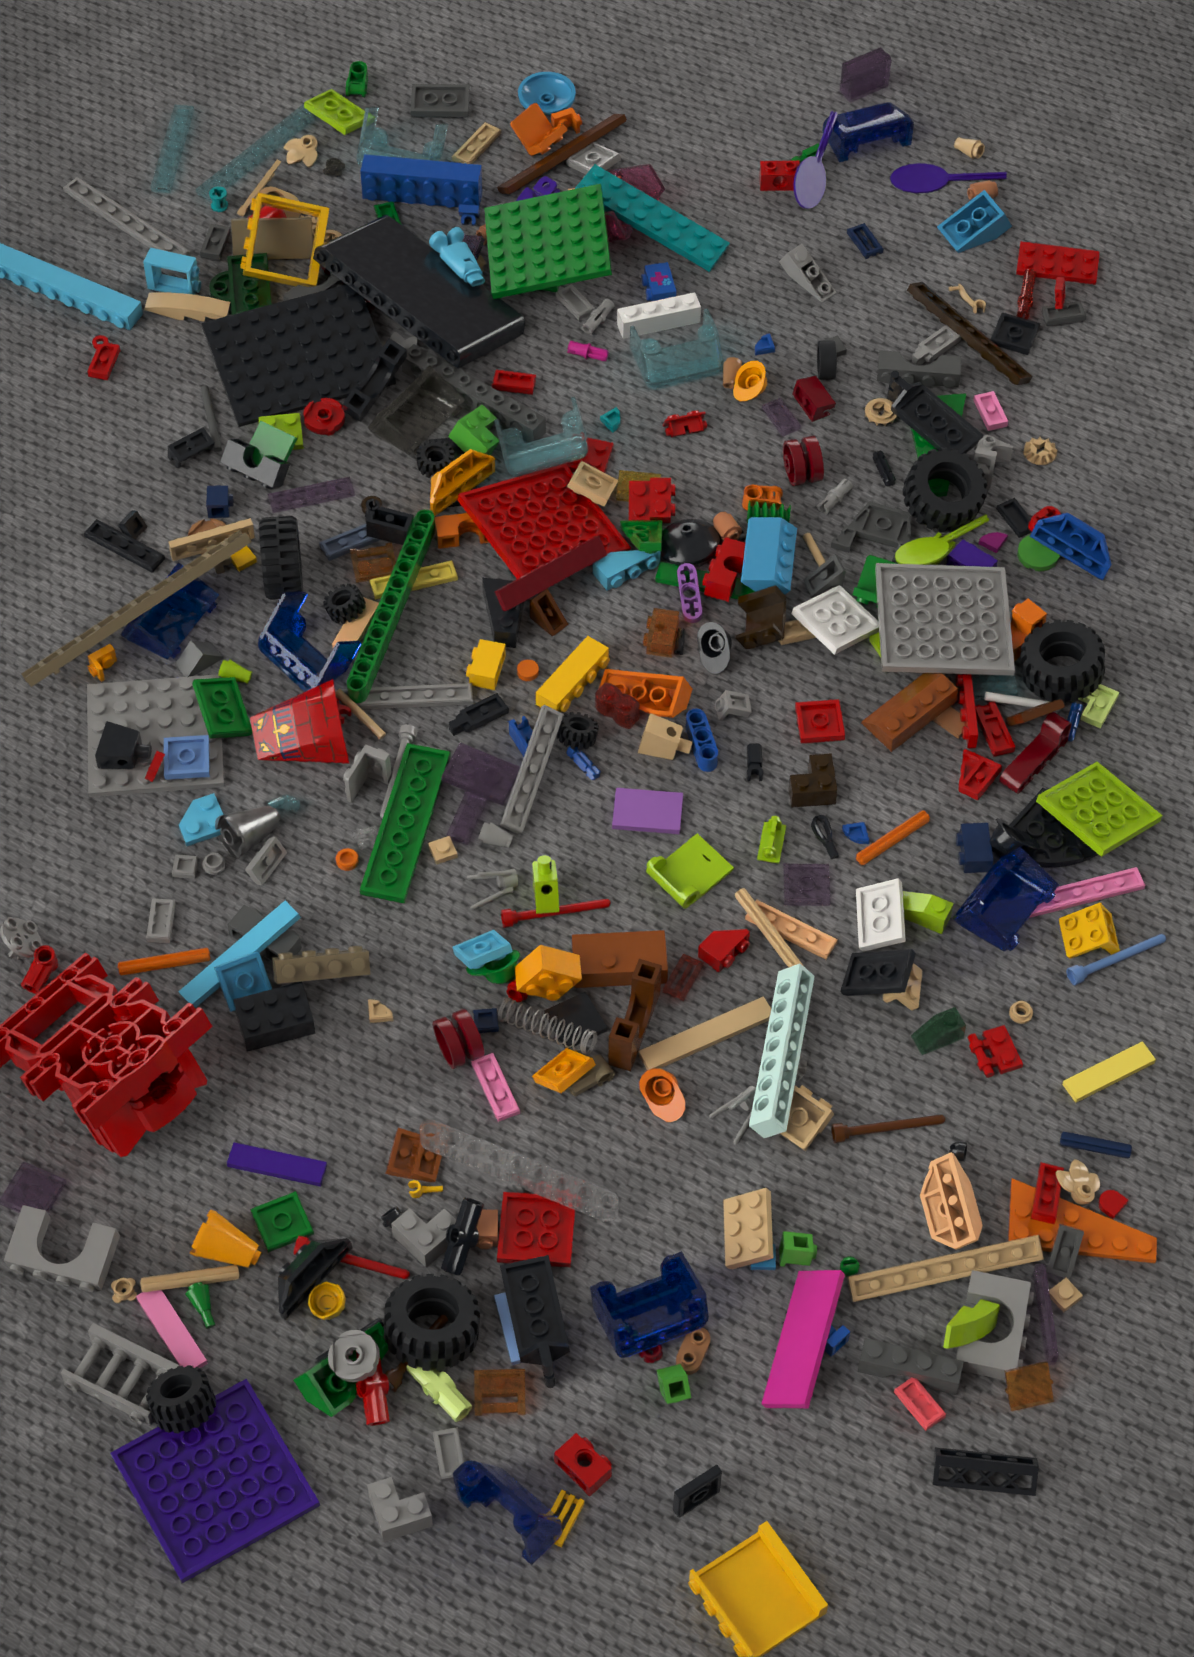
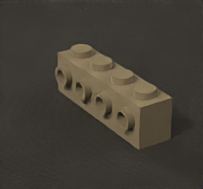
M350 946L348 950L339 951V948H328L323 953H316V950L302 951V955H292L291 952L279 953L278 957H272L274 981L277 984L371 975L369 951L365 948L362 949V946Z

